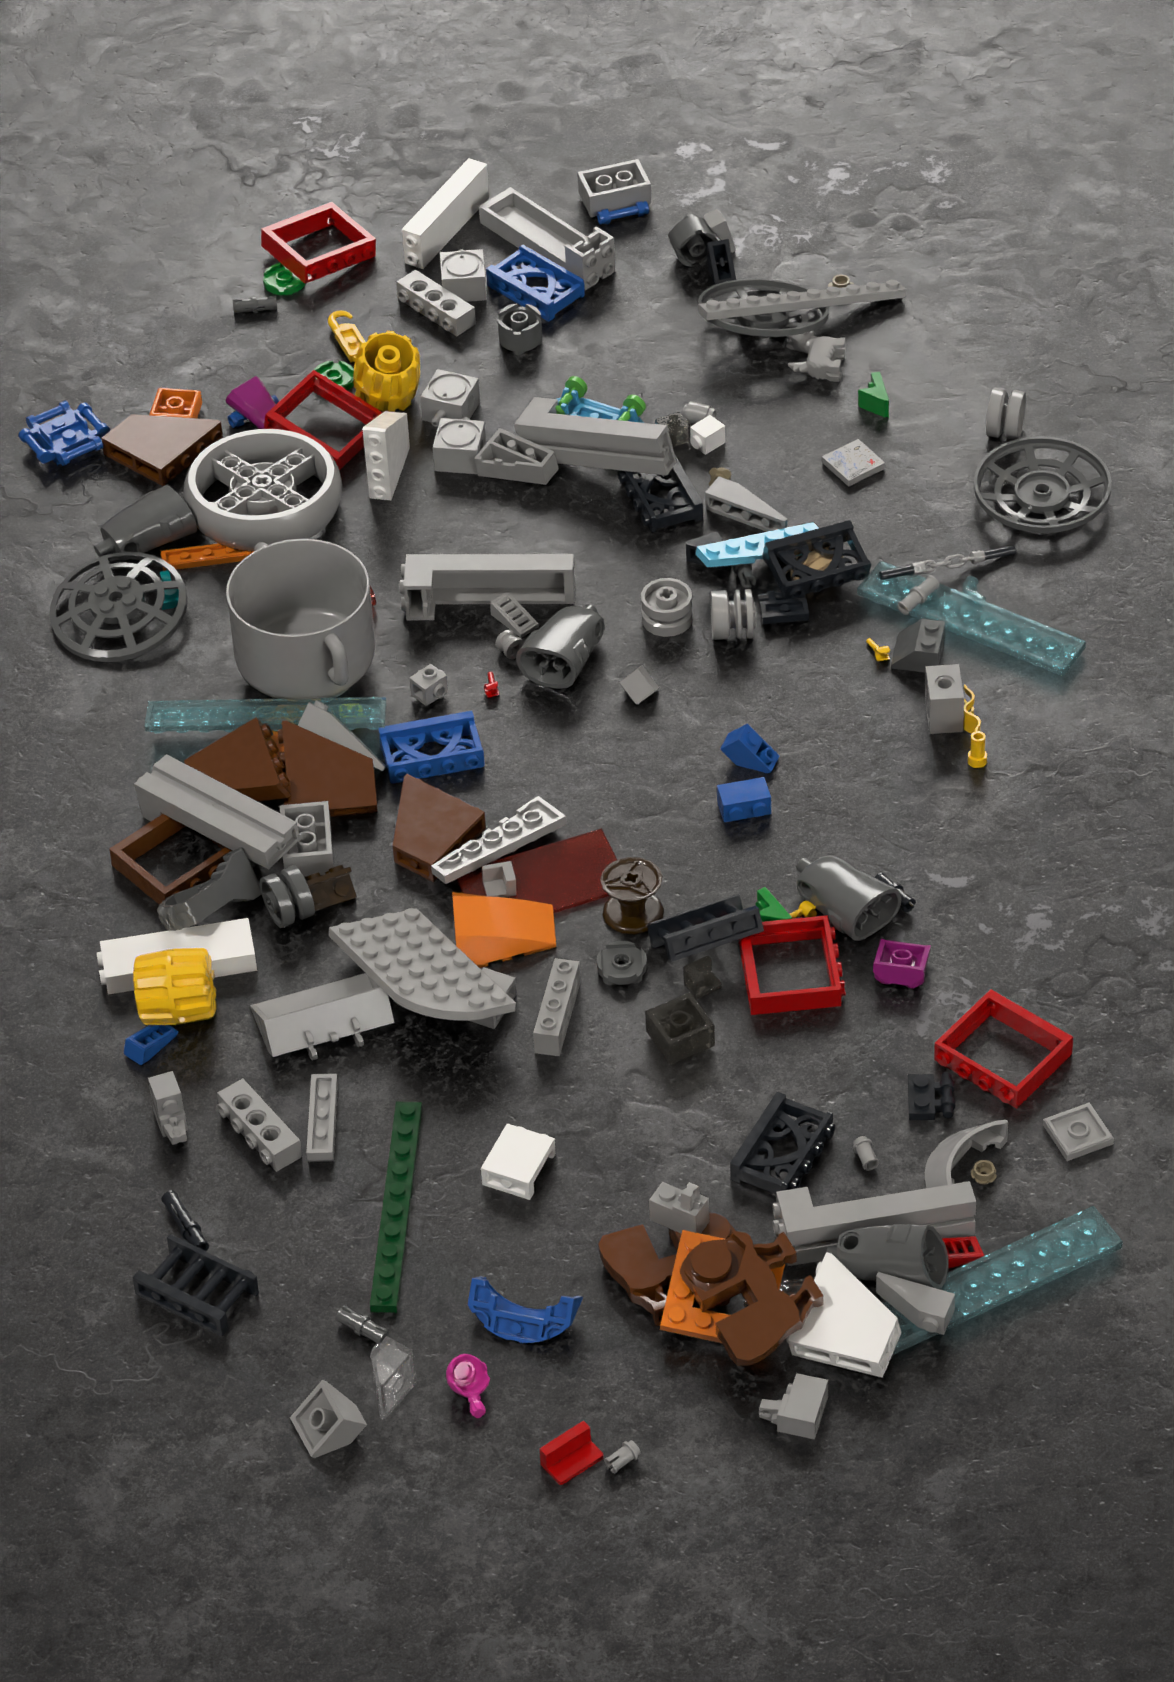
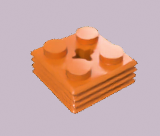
M159 388L149 415L198 418L202 405L201 391Z

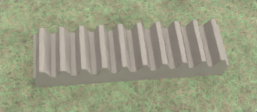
M311 1074L306 1151L308 1162L334 1161L338 1098L337 1074Z

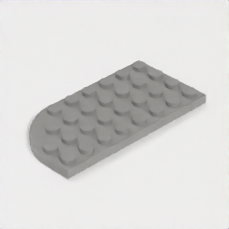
M409 908L402 912L386 913L379 917L364 918L361 921L341 923L338 926L329 927V937L396 1003L408 1010L425 1016L447 1020H478L515 1011L516 1002L417 908Z

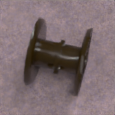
M639 857L622 858L609 864L602 872L600 882L603 890L611 896L604 904L602 915L605 923L613 930L625 934L643 933L648 931L646 924L663 919V905L661 900L654 895L661 887L663 876L659 867L652 861Z

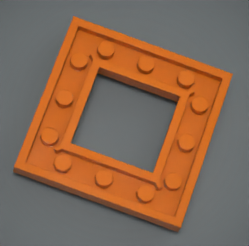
M682 1230L660 1330L722 1343L716 1335L715 1323L730 1315L709 1310L702 1312L700 1308L693 1307L695 1296L682 1280L679 1271L687 1255L697 1245L712 1240H723L724 1238ZM785 1264L782 1267L771 1269L775 1275L778 1290H780Z

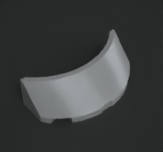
M999 1120L968 1128L952 1134L939 1143L930 1154L926 1163V1188L954 1184V1179L951 1178V1170L970 1147L983 1152L987 1145L995 1144V1148L1001 1149L1008 1139V1121Z

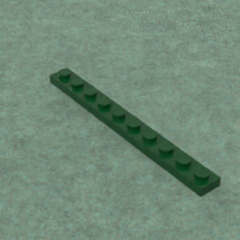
M396 1101L370 1300L371 1312L397 1313L422 1102Z

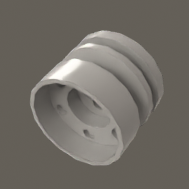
M745 589L744 600H740V591L735 590L733 601H729L726 590L711 591L713 640L729 639L730 629H735L737 639H741L742 628H746L747 639L753 638L756 625V606L751 589Z

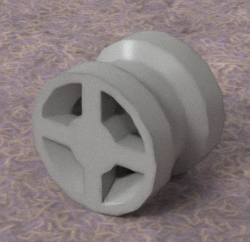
M505 630L497 637L495 645L500 651L504 652L507 658L515 659L524 641L517 637L514 631Z

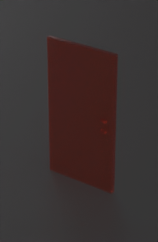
M601 828L502 858L486 865L511 861L516 878L517 895L504 898L552 904L553 913L608 897L609 895L603 890L600 882L601 875L604 869L616 861L617 858ZM482 867L456 879L463 893L486 896L482 879Z

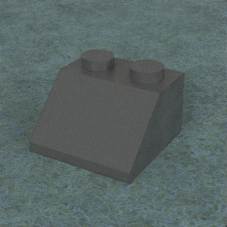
M920 619L899 632L891 669L925 672V666L940 665L945 643V621Z

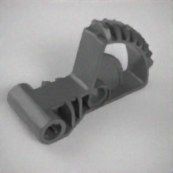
M238 848L223 856L225 862L218 865L216 872L212 873L210 880L167 897L159 905L157 912L165 929L176 931L196 925L229 902L254 900L262 894L260 883L243 848Z

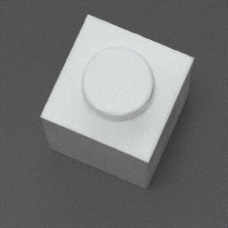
M711 415L707 416L690 427L691 445L705 455L726 443L725 425Z

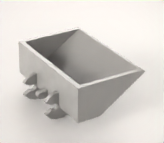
M366 973L250 1005L264 1043L272 1057L306 1048L310 1059L313 1061L318 1058L314 1045L328 1041H339L338 1038L352 1035L359 1048L364 1046L360 1032L395 1023L388 994Z

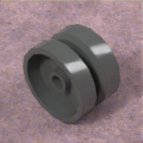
M295 865L282 869L280 877L273 873L260 879L263 900L271 918L279 928L293 924L295 916L303 920L314 915L315 907L312 894L304 876Z

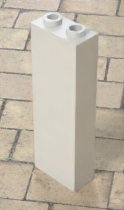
M469 158L403 227L402 237L406 264L424 269L479 210V206L489 199L487 164Z
M248 918L188 927L176 931L169 930L100 941L101 952H97L99 967L104 966V970H99L101 985H107L108 994L133 991L135 958L141 954L167 949H207L212 959V970H214L215 977L257 971Z

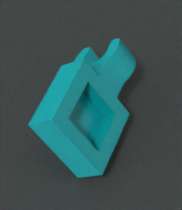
M168 570L160 572L161 582L171 581ZM165 589L162 610L177 607L179 590Z

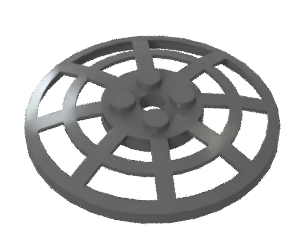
M768 279L732 280L707 288L699 296L698 304L706 303L709 300H713L714 297L735 291L739 299H745L748 297L745 290L776 291L781 295L787 294L789 291L807 292L808 288L789 282ZM830 307L793 310L794 312L791 313L784 311L740 316L737 319L723 318L707 321L723 329L741 334L765 337L792 336L813 331L824 325L829 318ZM819 309L822 317L815 322H809L808 313ZM800 316L802 318L801 323L789 322V319Z
M1025 437L1004 443L993 449L981 460L974 476L975 496L984 511L1004 525L1028 532H1060L1084 525L1102 512L1111 496L1112 480L1110 472L1102 459L1079 443L1056 437ZM1033 448L1057 449L1069 452L1070 454L1064 462L1051 459H1036ZM1020 450L1025 451L1026 461L1016 463L1005 471L995 464L997 460L1008 454ZM1080 457L1090 463L1100 476L1087 481L1086 477L1073 467V464ZM1038 466L1058 468V471L1055 473L1039 470ZM1029 468L1030 472L1024 474L1019 479L1012 476V474L1019 470ZM988 469L998 476L994 494L981 492V481ZM1067 473H1069L1072 476H1074L1080 484L1069 486V483L1064 478V476ZM1005 481L1015 487V494H1001V488ZM1104 484V497L1099 506H1087L1090 499V488ZM1083 491V498L1080 504L1069 501L1070 494ZM984 500L996 501L1001 509L1011 517L1007 518L997 513ZM1005 502H1017L1022 509L1016 513ZM1062 508L1073 510L1067 515L1058 518L1054 514L1055 511ZM1031 512L1044 514L1046 519H1033L1026 516ZM1080 512H1082V513H1089V514H1087V515H1085V516H1083L1082 518H1079V519H1077V520H1074V521H1071V522H1067V523H1063V524H1059L1060 522H1063V521H1066V520H1069V519L1075 517V516L1078 515ZM1019 521H1023V522H1027V523H1032V524H1049V525H1031V524L1021 523V522H1019Z
M139 552L104 555L78 567L59 585L50 605L51 626L56 638L63 647L79 657L99 662L133 659L149 653L162 645L179 628L187 610L188 597L186 587L177 570L165 560L154 555ZM123 559H138V560H142V561H140L138 564H135V563H114V564H109V562H111V561L123 560ZM152 562L170 571L176 581L161 582L157 574L147 567ZM98 565L101 566L100 568L95 569L94 571L87 574L79 582H72L74 579H76L79 575L86 572L87 570ZM112 569H132L126 576H113ZM103 572L104 580L95 586L85 584L91 578ZM143 572L154 583L140 585L135 579ZM165 589L179 590V600L173 616L161 611L165 598ZM73 590L69 598V611L56 617V606L63 591ZM79 591L89 593L88 602L75 607ZM157 591L154 606L145 603L144 593ZM114 598H121V600L117 602H112ZM91 610L95 620L89 626L78 615ZM140 611L147 614L143 619L130 626L128 620L134 618ZM155 618L166 624L153 637L136 645L133 633L146 627ZM72 619L79 629L87 633L82 644H77L68 638L61 630L60 625ZM103 623H119L121 629L101 630L100 628ZM124 636L127 648L118 650H96L90 648L95 637L117 638Z

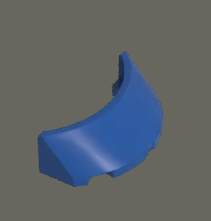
M479 1276L472 1278L468 1306L471 1312L475 1313L484 1324V1327L495 1335L506 1340L519 1341L520 1343H533L555 1337L570 1327L583 1297L561 1296L560 1302L557 1305L547 1306L546 1309L526 1308L504 1298L490 1285L486 1277Z

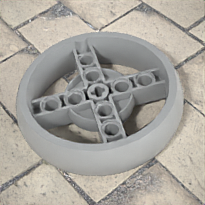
M257 429L227 436L205 448L196 457L188 470L184 482L183 495L184 501L195 518L197 528L205 536L226 547L254 551V547L259 542L270 545L285 540L309 539L320 532L337 511L342 494V479L333 457L315 440L292 431ZM311 476H315L323 485L312 498L307 499L296 492L297 485ZM217 480L229 486V493L216 502H208L203 497L205 491Z

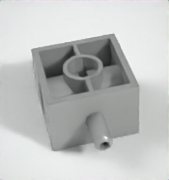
M460 249L452 252H440L442 287L466 302L487 300L483 249L466 251Z
M437 369L420 396L422 420L431 422L434 427H438L440 418H471L480 403L479 379Z
M468 417L463 419L440 418L433 444L434 471L477 474L474 458L486 444L485 421L470 420Z
M959 664L925 666V706L930 734L963 732L964 694Z

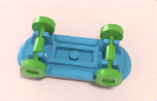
M571 376L566 381L562 396L557 398L558 404L555 407L557 414L644 423L638 416L643 414L646 404L639 396H627L621 409L591 399L581 398L585 395L588 388L585 381L577 376Z

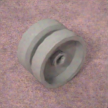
M993 388L987 409L986 436L999 438L1004 429L1007 439H1020L1026 410L1025 391L1013 390L1008 400L1006 389Z
M660 578L651 581L643 588L641 592L642 624L647 631L654 635L669 637L679 635L690 628L693 622L692 591L686 583L673 578Z

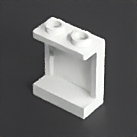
M506 1124L481 1167L482 1185L530 1200L534 1194V1181L547 1158H553L556 1154L555 1138L526 1130L520 1126Z

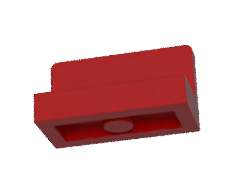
M584 1420L539 1448L541 1466L559 1485L565 1484L604 1458L602 1451L591 1441L590 1427Z

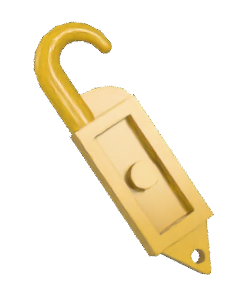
M335 311L329 315L328 324L350 363L355 362L361 343L366 342L355 324L339 325L336 321L341 316L348 317L349 319H352L353 316L347 311Z

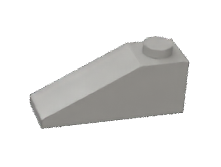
M878 1272L876 1275V1293L918 1328L925 1329L928 1332L945 1334L955 1311L954 1293Z

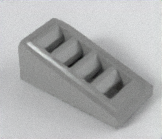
M715 209L705 214L703 217L709 228L720 240L729 239L731 252H735L736 247L727 222L720 210Z
M508 592L491 601V615L507 628L514 631L520 638L539 627L537 621Z

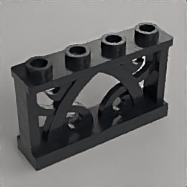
M677 457V462L668 475L649 473L646 475L645 473L622 470L617 472L620 483L625 485L627 496L629 498L632 497L636 512L641 513L644 526L649 527L651 533L656 532V529L689 520H694L695 522L704 520L703 502ZM638 474L640 478L636 479L633 475ZM655 481L663 486L675 487L668 493V499L656 497L648 493ZM675 495H680V498L675 497V500H672ZM659 510L660 514L655 515L653 511Z
M851 520L764 544L762 557L765 563L768 564L784 600L798 598L803 594L820 592L825 588L833 586L839 587L844 583L855 580L861 581L869 576L871 562L867 559L856 537ZM843 542H848L851 550H843ZM815 550L821 555L833 556L832 561L824 571L813 569L803 564L807 560L810 551ZM802 554L803 556L798 559L799 556L796 555ZM842 556H851L856 559L857 563L852 564L849 558ZM778 560H781L787 566L781 569ZM790 570H793L792 579L794 577H799L800 579L789 582L785 575Z
M776 1092L730 1162V1180L737 1183L743 1181L775 1194L778 1191L799 1188L804 1174L808 1175L811 1170L812 1161L816 1156L819 1157L821 1155L825 1141L834 1134L833 1113H824L789 1100L785 1094ZM789 1115L796 1117L798 1119L794 1121ZM805 1122H809L817 1125L818 1128L815 1132L811 1133L808 1132V1130L812 1128V1125L807 1124L802 1126L801 1128L799 1126ZM776 1127L781 1128V1132H775L774 1130ZM792 1134L798 1151L774 1158L773 1149L767 1141L780 1140ZM761 1151L767 1152L768 1159H765V1154L760 1156L759 1153ZM755 1170H764V1174ZM770 1170H775V1174L779 1178L781 1172H787L788 1174L784 1180H779L771 1177L769 1173Z

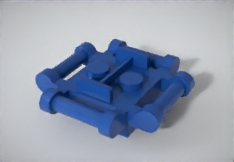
M65 400L60 402L59 406L36 416L30 415L26 417V423L30 429H22L19 432V438L31 447L41 463L53 460L57 465L62 464L64 466L76 457L92 450L98 451L102 449L103 443L101 439L110 432V428L106 423H102L97 418L88 403H82L76 410H72L69 403ZM63 414V415L60 416V417H57V418H55V419H53V420H51V421H48V422H46V423H44V424L39 425V424L42 423V422H45V421H47V420H49V419H52V418H54V417H56V416H58V415ZM84 418L94 426V430L91 431L88 428L87 421Z

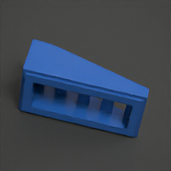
M149 1025L125 1039L124 1055L139 1065H143L178 1035V1031L170 1025Z

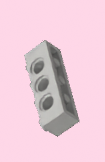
M414 270L396 282L397 296L401 302L406 303L415 311L420 312L455 336L462 334L476 324L474 306L419 271Z
M554 959L533 1032L535 1053L560 1056L581 982L579 961Z
M243 1078L217 1092L219 1102L217 1109L223 1118L227 1117L231 1121L234 1130L245 1137L251 1149L255 1148L259 1152L262 1161L266 1165L270 1164L277 1172L302 1157L301 1143L298 1137Z

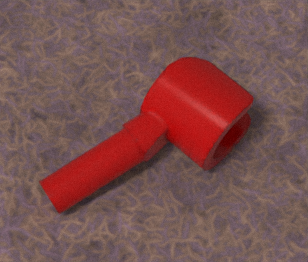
M488 672L489 683L484 685V691L487 698L499 695V691L497 688L498 682L494 680L493 672Z

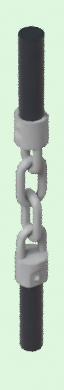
M1012 545L986 551H972L968 557H964L962 554L946 557L945 561L937 563L933 560L915 562L909 566L879 571V578L886 580L911 574L913 576L935 571L936 567L946 566L947 568L961 567L966 561L977 564L988 559L1014 555L1016 549ZM954 558H960V559H959V562H961V563H959V564H954V565H949V564H951V561H948V560H949V559H954ZM932 563L929 565L932 569L926 570L925 564Z

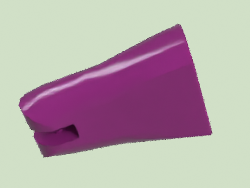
M257 376L233 389L225 400L230 407L250 420L258 429H264L265 414L276 405L265 385Z

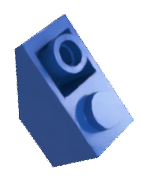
M748 724L728 733L720 748L735 765L764 773L772 772L779 758V755Z

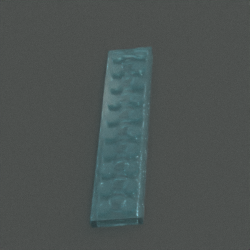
M880 561L859 585L857 595L900 611L897 603L910 594V590L914 586L918 587L927 578L911 574L881 580L879 578V571L899 567ZM942 584L927 597L923 604H918L908 614L917 619L945 621V630L1061 676H1064L1086 648V641Z
M387 697L319 698L310 700L149 701L145 718V732L163 733L165 731H176L178 733H186L188 731H200L208 733L214 730L232 732L255 717L263 724L267 723L271 730L278 731V729H282V721H289L298 725L308 703H315L316 700L328 705L327 710L332 712L349 730L356 728L376 730L378 728H385Z
M1091 1206L949 1272L943 1287L940 1289L955 1294V1311L946 1330L1121 1249L1123 1241L1098 1210ZM887 1301L883 1303L898 1318L902 1332L892 1355L939 1334L918 1328Z

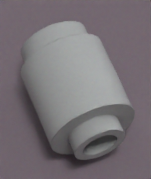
M693 401L685 405L682 412L685 422L693 425L709 415L715 419L717 416V410L712 408L711 405Z

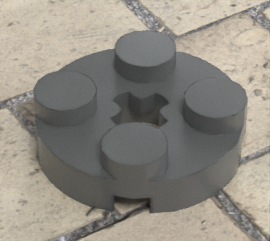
M615 941L606 945L607 949L603 950L602 953L600 950L596 960L597 971L605 984L624 985L636 984L642 981L643 974L647 969V957L642 948L641 950L636 948L635 944L629 941ZM622 960L625 964L619 965V961Z

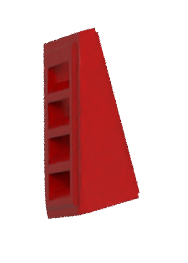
M976 1236L942 1238L948 1253V1269L985 1259ZM972 1246L974 1252H969L967 1247ZM962 1248L964 1253H959L958 1249Z

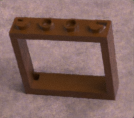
M162 814L109 848L112 866L159 905L167 897L210 880L212 873L216 872L218 865L225 862L223 856L233 850L210 839L222 850L165 887L134 860L184 828V824Z

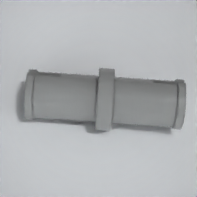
M930 575L918 587L914 586L910 590V594L897 603L900 612L908 615L918 604H923L927 597L940 587L939 581Z

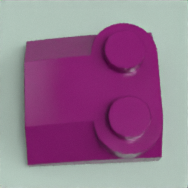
M881 939L873 965L875 979L882 984H900L909 988H915L923 984L931 945Z

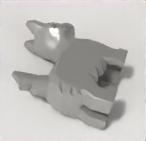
M814 330L803 334L787 336L792 340L786 346L788 349L808 353L807 361L788 363V366L794 372H807L816 379L840 382V364L846 354V347H844L846 343L845 338L816 337Z

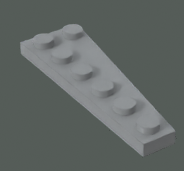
M538 796L517 809V814L512 818L505 817L500 820V825L495 829L491 830L488 828L482 832V837L478 840L468 841L459 849L454 850L431 865L432 874L445 884L453 882L459 877L473 872L530 842L536 841L550 832L556 831L567 824L566 816Z

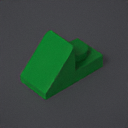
M872 372L868 388L858 390V406L885 418L889 417V398L881 373Z
M766 887L757 890L756 906L759 908L762 922L792 919L791 915Z

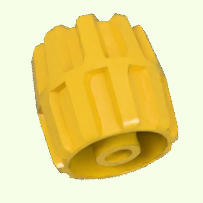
M386 331V333H374L368 337L366 343H361L355 360L353 374L356 396L383 412H395L396 409L404 411L410 406L411 400L416 395L420 378V354L418 348L413 347L410 338L406 335H398L394 331Z
M167 949L141 954L135 958L133 967L134 993L141 1022L145 1025H179L214 1017L216 1012V988L213 985L215 974L214 970H212V959L207 949Z

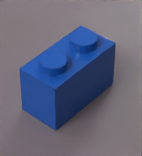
M765 777L717 785V803L724 822L771 814V795Z

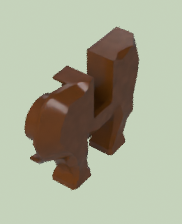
M709 1212V1223L701 1234L727 1239L731 1236L732 1231L736 1230L724 1216ZM643 1224L603 1235L598 1243V1248L604 1267L627 1291L632 1303L642 1306L653 1314L655 1325H660L667 1298L663 1293V1287L670 1285L677 1254L659 1259ZM669 1228V1235L678 1251L681 1233ZM728 1299V1300H726V1301H724V1302H722V1303H720V1304H718V1305H716V1306H714V1307H712V1308H710V1309H708V1310H712V1309H715V1308H719V1307L728 1305V1304L730 1303V1299Z
M732 1231L731 1236L727 1239L712 1240L697 1245L687 1255L679 1272L682 1280L694 1294L702 1312L740 1293L748 1304V1307L715 1323L716 1335L736 1365L749 1366L765 1359L789 1335L802 1329L813 1307L823 1305V1294L811 1275L804 1279L802 1287L796 1295H787L784 1291L778 1290L775 1275L771 1269L782 1267L785 1263L793 1264L797 1262V1252L784 1232L780 1233L773 1243L753 1245L751 1236L748 1233Z

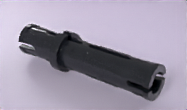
M170 1190L164 1193L161 1200L180 1228L182 1238L191 1245L207 1251L209 1243L202 1235L200 1225L193 1221L178 1197L177 1192Z

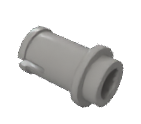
M861 1136L854 1140L852 1149L854 1153L858 1154L863 1168L867 1171L873 1170L879 1165V1160L872 1149V1141L866 1136Z
M624 1441L622 1447L609 1457H606L604 1462L608 1469L613 1467L611 1472L615 1474L631 1460L636 1461L641 1451L634 1441Z

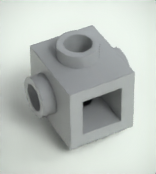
M432 664L409 677L411 695L425 706L448 693L446 674Z

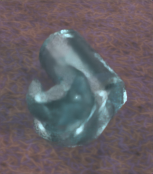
M968 576L966 582H963L962 594L967 600L982 607L986 597L977 592L978 579Z

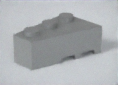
M501 428L495 432L474 458L477 474L483 477L546 485L558 471L554 451Z

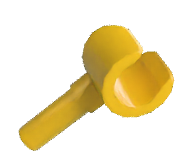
M871 638L866 640V643L874 650L877 661L890 659L888 652H890L889 646L879 647Z
M803 901L799 909L790 913L792 919L802 915L805 917H816L817 912L814 910L816 906L810 901Z

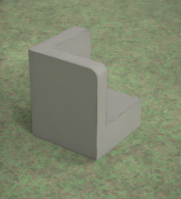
M643 665L620 681V684L635 704H639L659 688Z
M511 861L482 866V879L486 896L504 898L517 895L516 878Z

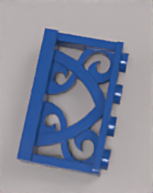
M521 245L518 251L496 266L490 265L486 268L487 286L525 307V304L533 305L540 311L541 318L548 322L555 318L557 312L577 298L585 296L584 280L525 245ZM521 264V269H517L516 267ZM526 277H545L548 280V288H531L527 285Z
M472 711L378 727L380 747L385 759L390 783L392 784L403 782L406 774L420 779L485 766L484 751ZM470 735L471 740L462 739V736ZM435 741L439 744L447 745L443 751L433 756L417 751L424 743ZM461 745H467L471 747V749H466L464 746ZM397 748L398 751L391 755L390 749ZM403 756L400 762H395L397 758Z

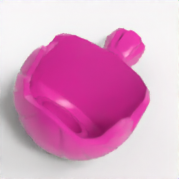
M460 1354L453 1358L447 1367V1383L455 1393L468 1398L470 1413L475 1418H480L485 1415L486 1411L485 1406L480 1400V1394L489 1385L488 1368L477 1357L470 1354Z

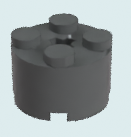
M693 214L685 216L668 233L670 244L678 259L683 265L694 267L692 264L700 263V265L707 263V243L718 241L705 219L695 217Z
M518 304L504 307L499 312L498 318L500 344L504 348L513 351L516 355H522L525 351L542 344L540 311L530 304H525V307H518Z

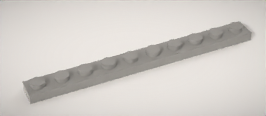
M888 280L886 283L869 282L866 285L860 286L850 284L847 287H828L825 290L789 291L787 294L781 295L770 293L763 297L728 298L727 301L719 302L709 300L706 303L698 304V313L706 320L854 304L906 298L907 289L896 280Z

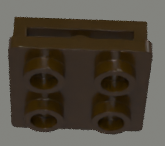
M343 865L328 869L329 871L325 872L323 876H320L318 872L305 877L312 894L315 911L357 897L349 875L352 872L351 867L343 868Z

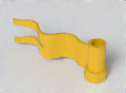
M964 685L965 693L971 698L969 702L964 699L963 719L964 730L971 733V750L968 752V764L973 768H982L987 764L985 734L980 732L981 720L978 716L974 715L975 695Z

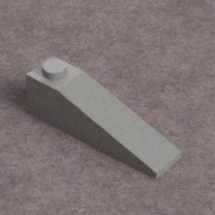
M718 476L705 492L706 510L766 532L787 528L786 517L739 483Z
M317 700L315 703H308L298 726L373 759L375 768L381 771L385 769L386 765L332 712L327 710L328 705Z

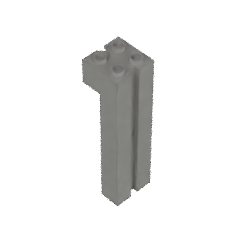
M511 187L479 206L481 224L519 248L521 245H525L584 280L585 290L595 285L599 277L604 279L615 272L614 237L597 226L593 228L592 234L585 236Z
M534 397L514 424L518 436L554 451L558 464L668 475L677 462L667 425L557 414L555 407L558 404V399Z
M406 554V563L401 564V577L404 578V580H400V594L404 595V597H401V610L406 611V620H434L436 604H490L492 600L505 592L512 595L520 604L575 603L573 554Z
M167 754L153 765L151 774L146 772L134 783L142 815L147 820L152 821L165 814L231 850L243 848L248 859L268 870L301 839L296 821Z
M970 1181L813 1207L808 1187L776 1192V1203H772L774 1218L777 1219L773 1220L775 1236L784 1232L797 1252V1262L787 1264V1266L823 1261L827 1247L837 1246L840 1234L862 1227L894 1224L931 1225L936 1229L941 1238L975 1235L974 1215H976V1199Z

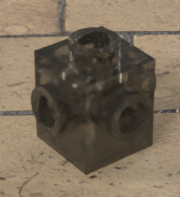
M680 412L655 419V424L667 425L673 447L689 442L691 425L688 419H684Z

